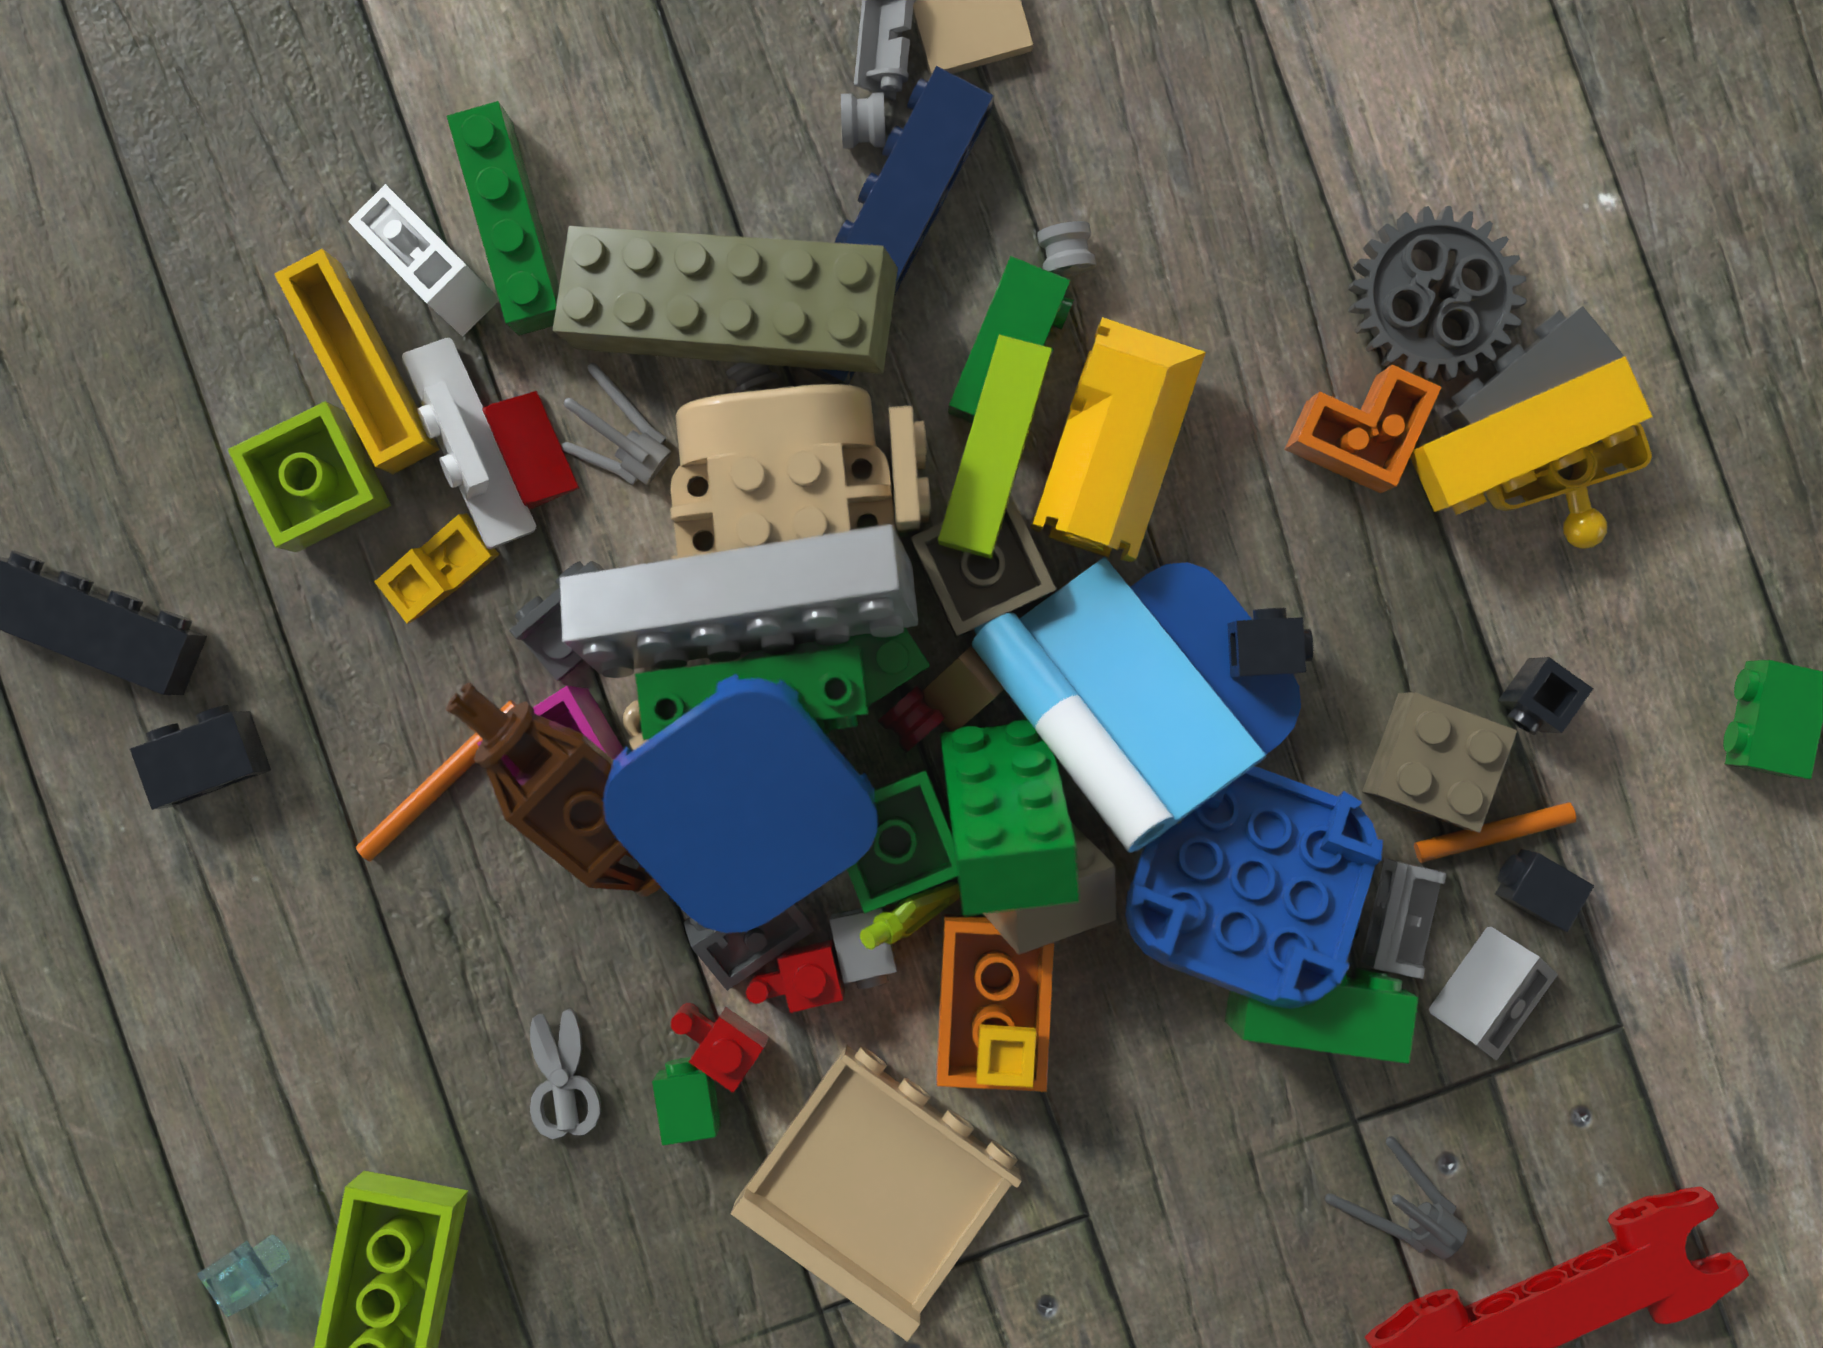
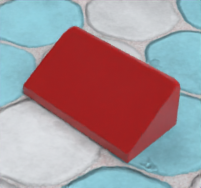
M537 391L492 403L482 408L519 496L526 507L534 509L580 488Z

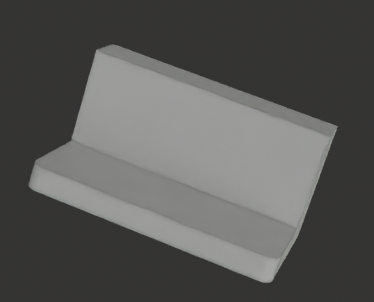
M1487 927L1429 1007V1012L1497 1061L1558 973L1530 950L1493 927Z

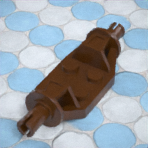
M471 682L465 684L460 689L464 693L462 697L458 693L452 697L446 710L483 738L476 751L474 760L478 765L486 769L505 821L588 888L634 891L640 897L649 896L661 888L641 864H639L637 869H633L618 863L625 855L635 861L637 860L619 842L605 820L603 799L605 786L613 765V759L584 734L535 714V709L527 702L519 703L507 713H504L480 693ZM505 754L519 768L516 778L501 759Z

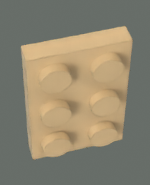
M912 406L889 408L897 531L898 537H908L918 534L920 523L929 522L930 517L928 477L917 478L916 473L918 469H925L924 421L913 422Z

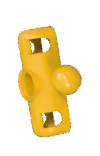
M1640 423L1634 425L1637 436L1605 449L1603 442L1593 443L1584 447L1587 458L1572 464L1573 473L1569 480L1560 476L1558 471H1555L1552 462L1533 470L1537 477L1536 481L1508 493H1505L1502 484L1485 491L1487 498L1497 510L1512 511L1565 494L1570 513L1563 523V534L1574 547L1580 549L1593 548L1601 543L1607 534V521L1603 514L1597 509L1592 508L1587 486L1643 469L1650 463L1652 454L1644 428ZM1620 463L1627 469L1614 474H1608L1604 471L1605 468ZM1520 495L1526 501L1517 505H1510L1505 502L1507 499Z

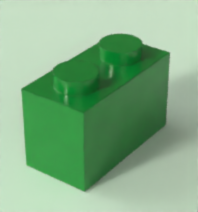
M1773 660L1746 661L1745 668L1740 671L1735 681L1734 696L1738 701L1734 721L1727 726L1724 734L1723 747L1727 752L1725 764L1787 778L1811 779L1823 725V671Z

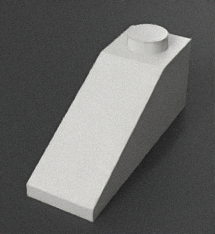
M386 184L348 221L414 291L462 337L499 301L498 296Z

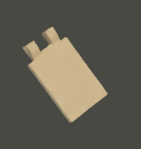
M916 0L914 2L913 17L930 77L936 66L953 74L1032 52L1033 42L1021 0Z

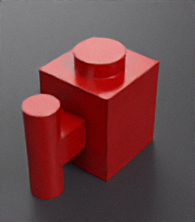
M833 939L784 951L778 958L780 971L769 974H756L746 990L748 1000L755 1004L762 1003L768 998L786 994L790 1013L843 1001L845 987Z
M693 1003L683 1004L671 1019V1028L676 1034H686L700 1044L689 1060V1063L733 1093L765 1048L769 1038L768 1035L727 1007L724 1008L715 1023L702 1015L698 1007Z

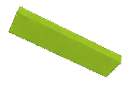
M1003 335L998 336L939 534V545L992 559L1052 355V348Z

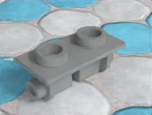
M862 0L854 76L855 86L872 93L884 92L885 98L896 100V92L902 90V83L907 82L909 77L907 65L910 40L902 37V32L911 29L913 5L916 0Z

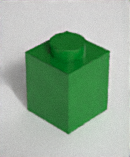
M691 1057L666 1062L665 1070H660L652 1080L662 1146L714 1138L721 1127L714 1079L689 1063Z

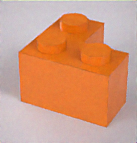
M1390 365L1376 375L1361 410L1319 391L1306 401L1284 450L1378 493H1383L1397 486L1441 390V386L1397 366Z

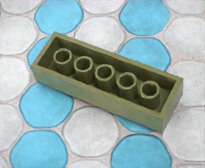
M569 226L553 332L577 350L883 374L898 267L885 247L876 245Z

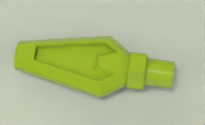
M949 881L903 898L891 912L884 911L875 916L873 924L860 931L862 944L867 949L872 950L883 943L891 945L901 938L910 936L959 899L960 889L955 881Z

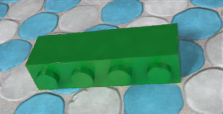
M499 101L447 115L446 117L505 323L518 336L552 327L556 312L559 283L513 122Z

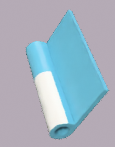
M1106 557L1100 559L1020 619L1013 612L1006 613L976 627L974 630L977 634L972 641L974 650L1128 852L1137 851L1149 844L1266 758L1265 753Z

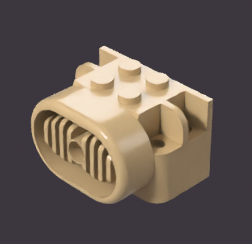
M826 384L732 393L694 400L678 409L676 413V427L681 466L676 469L671 479L672 507L670 508L671 520L674 522L677 556H672V559L890 524L895 529L889 465L884 453L876 447L871 397L863 388L851 385Z

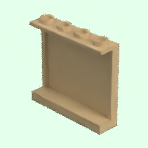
M846 1045L735 1200L731 1215L908 1342L920 1325L921 1311L1011 1185L1018 1188L1022 1182L1019 1168L1015 1166L1018 1159L1001 1144L992 1140L987 1146L971 1134L974 1127L956 1112L948 1109L945 1114H942L928 1104L930 1095L913 1081L904 1078L899 1083L884 1072L887 1066L886 1063L870 1050L860 1047L856 1052Z

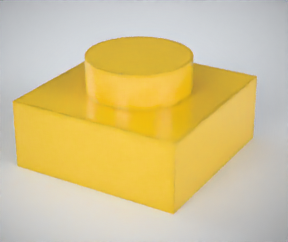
M980 1024L977 1084L1033 1088L1036 1044L1035 1028Z

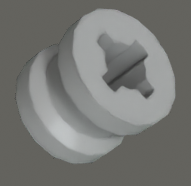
M884 92L872 93L869 98L857 99L852 93L841 94L843 149L854 148L858 143L870 142L875 148L885 146Z
M1072 221L1052 225L1040 230L1037 233L1038 243L1045 249L1047 258L1043 263V269L1061 277H1069L1096 268L1095 255L1088 250L1087 240L1091 236L1090 224L1085 221Z

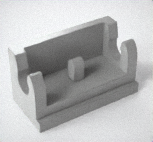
M1384 858L1361 959L1363 963L1374 969L1423 979L1425 968L1422 964L1440 884H1445L1447 873Z

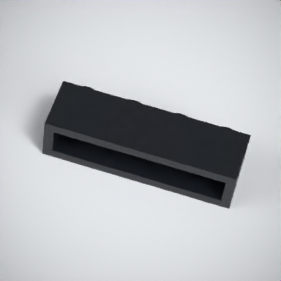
M11 551L9 558L0 557L1 631L162 695H184L207 638L203 634L190 630L192 620L166 610H160L157 617L140 610L143 601L115 590H111L108 597L91 590L94 584L92 580L61 570L59 577L41 571L45 562L17 551Z

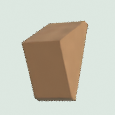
M971 645L923 690L924 702L931 709H939L946 717L943 720L944 724L951 731H955L965 725L989 704L1004 688Z

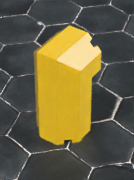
M1102 317L1094 336L1096 340L1092 351L1089 350L1070 405L1069 410L1071 411L1066 419L1030 528L1040 532L1044 524L1052 527L1049 534L1050 538L1109 557L1112 548L1116 550L1123 549L1120 560L1133 562L1137 559L1206 352Z

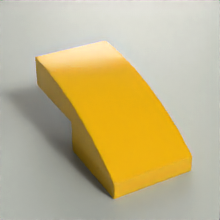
M467 513L458 514L422 547L413 548L408 551L374 583L404 621L412 623L460 588L500 554L495 548H486L476 524Z

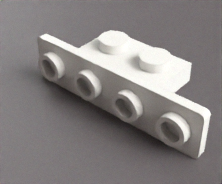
M444 338L403 353L402 363L422 407L417 408L422 426L430 439L437 438L444 453V456L440 457V463L445 477L452 488L459 487L486 548L493 549L533 533L536 529L534 519L529 508L523 504L483 413V406L451 338Z

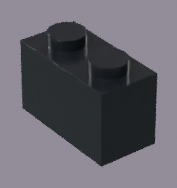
M228 705L215 707L197 714L198 724L180 730L178 723L154 729L146 733L148 742L130 748L151 810L174 807L272 771L251 712L230 711Z

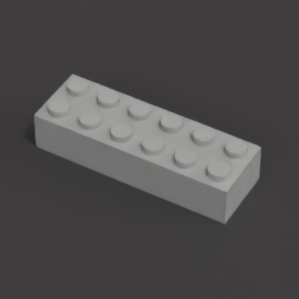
M892 524L560 577L563 642L599 674L608 678L628 677L634 674V669L651 666L661 670L683 668L687 666V661L708 658L715 662L733 661L740 658L742 652L762 650L770 654L786 653L792 651L795 648V644L816 641L820 645L827 646L839 645L847 642L849 636L871 633V635L876 637H891L901 634L905 627L918 626L912 563Z

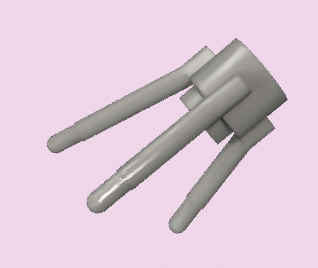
M591 363L588 365V371L639 429L642 435L632 430L626 437L572 398H566L564 406L619 446L615 457L620 459L622 463L570 442L563 443L562 449L581 460L619 475L631 485L637 479L648 485L662 469L672 452L662 445L667 437L655 430L598 365Z

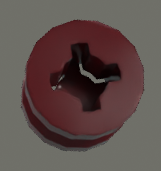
M916 686L882 716L878 722L884 729H892L899 736V745L907 753L946 717L939 709H931L924 702V692Z

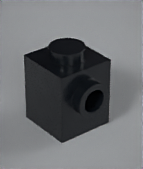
M1267 608L1253 610V620L1227 623L1230 677L1306 673V662L1312 661L1314 648L1311 630L1304 629L1303 617L1287 618L1286 608Z
M1550 657L1528 658L1498 702L1511 711L1507 718L1529 734L1536 735L1538 731L1543 733H1563L1593 691V688Z

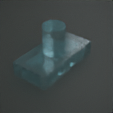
M269 1235L253 1248L248 1241H245L197 1273V1276L228 1318L261 1300L279 1286L271 1274L290 1260V1255L278 1237Z

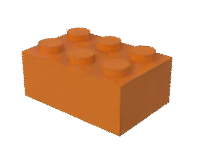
M944 914L936 1061L937 1086L1047 1092L1054 942L1018 955L986 916ZM980 1024L1035 1028L1036 1044L1033 1088L977 1084Z

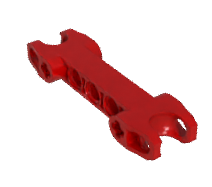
M1703 1187L1685 1188L1666 1194L1645 1196L1615 1210L1609 1215L1608 1222L1616 1239L1467 1306H1464L1458 1291L1455 1289L1434 1291L1402 1306L1394 1315L1374 1327L1365 1336L1369 1348H1555L1647 1307L1653 1322L1658 1324H1670L1685 1320L1711 1308L1720 1298L1740 1286L1749 1276L1743 1260L1737 1259L1731 1252L1716 1253L1705 1258L1688 1260L1685 1250L1687 1236L1692 1228L1712 1217L1719 1207L1714 1195Z

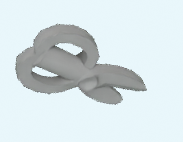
M574 1009L563 1011L557 1047L545 1016L537 1014L532 1018L530 1026V1043L534 1059L547 1080L536 1088L531 1097L530 1113L532 1122L540 1134L551 1139L562 1137L568 1132L573 1135H585L598 1122L601 1114V1098L596 1086L588 1078L574 1075L583 1049L582 1029L578 1016ZM574 1089L581 1090L588 1102V1114L582 1123H579ZM552 1090L557 1125L549 1122L543 1107L546 1093Z

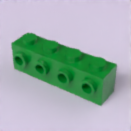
M860 647L635 673L643 740L651 739L717 692L718 682L736 674L739 680L760 678L778 684L780 679L798 692V703L813 720L824 719L825 730L858 726L857 715L868 714Z

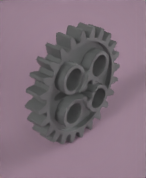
M1426 206L1418 213L1416 222L1405 212L1397 219V229L1387 223L1378 231L1382 243L1371 239L1364 246L1363 250L1371 259H1359L1354 264L1353 269L1365 278L1354 280L1348 286L1349 291L1362 295V299L1352 304L1348 309L1350 313L1364 314L1366 319L1355 329V333L1371 331L1374 336L1366 347L1367 352L1374 351L1381 346L1386 350L1381 364L1383 367L1399 359L1402 361L1401 369L1410 373L1416 367H1420L1421 378L1427 381L1434 378L1439 368L1444 382H1448L1456 377L1458 367L1468 376L1478 370L1477 360L1487 365L1497 358L1492 346L1503 349L1512 342L1503 330H1514L1522 323L1517 316L1510 313V310L1518 309L1527 302L1526 298L1513 294V289L1524 283L1526 276L1510 275L1509 268L1516 264L1520 257L1519 255L1503 257L1500 251L1509 240L1507 236L1499 238L1494 242L1487 238L1492 229V222L1488 221L1476 230L1472 227V211H1468L1456 222L1453 218L1452 207L1446 206L1439 213L1437 220H1435L1430 207ZM1417 249L1427 253L1432 263L1431 271H1422L1413 264L1411 259L1412 250ZM1453 251L1456 254L1454 264L1445 276L1438 296L1444 301L1431 311L1426 326L1425 338H1420L1417 334L1420 324L1428 314L1435 298V292L1430 290V288L1443 277L1448 261V252ZM1463 268L1473 270L1480 277L1481 286L1479 291L1471 290L1463 283L1461 277ZM1399 298L1409 303L1413 312L1411 321H1403L1396 317L1392 310L1393 299ZM1444 317L1452 318L1459 323L1462 330L1460 341L1450 339L1443 332L1442 322Z

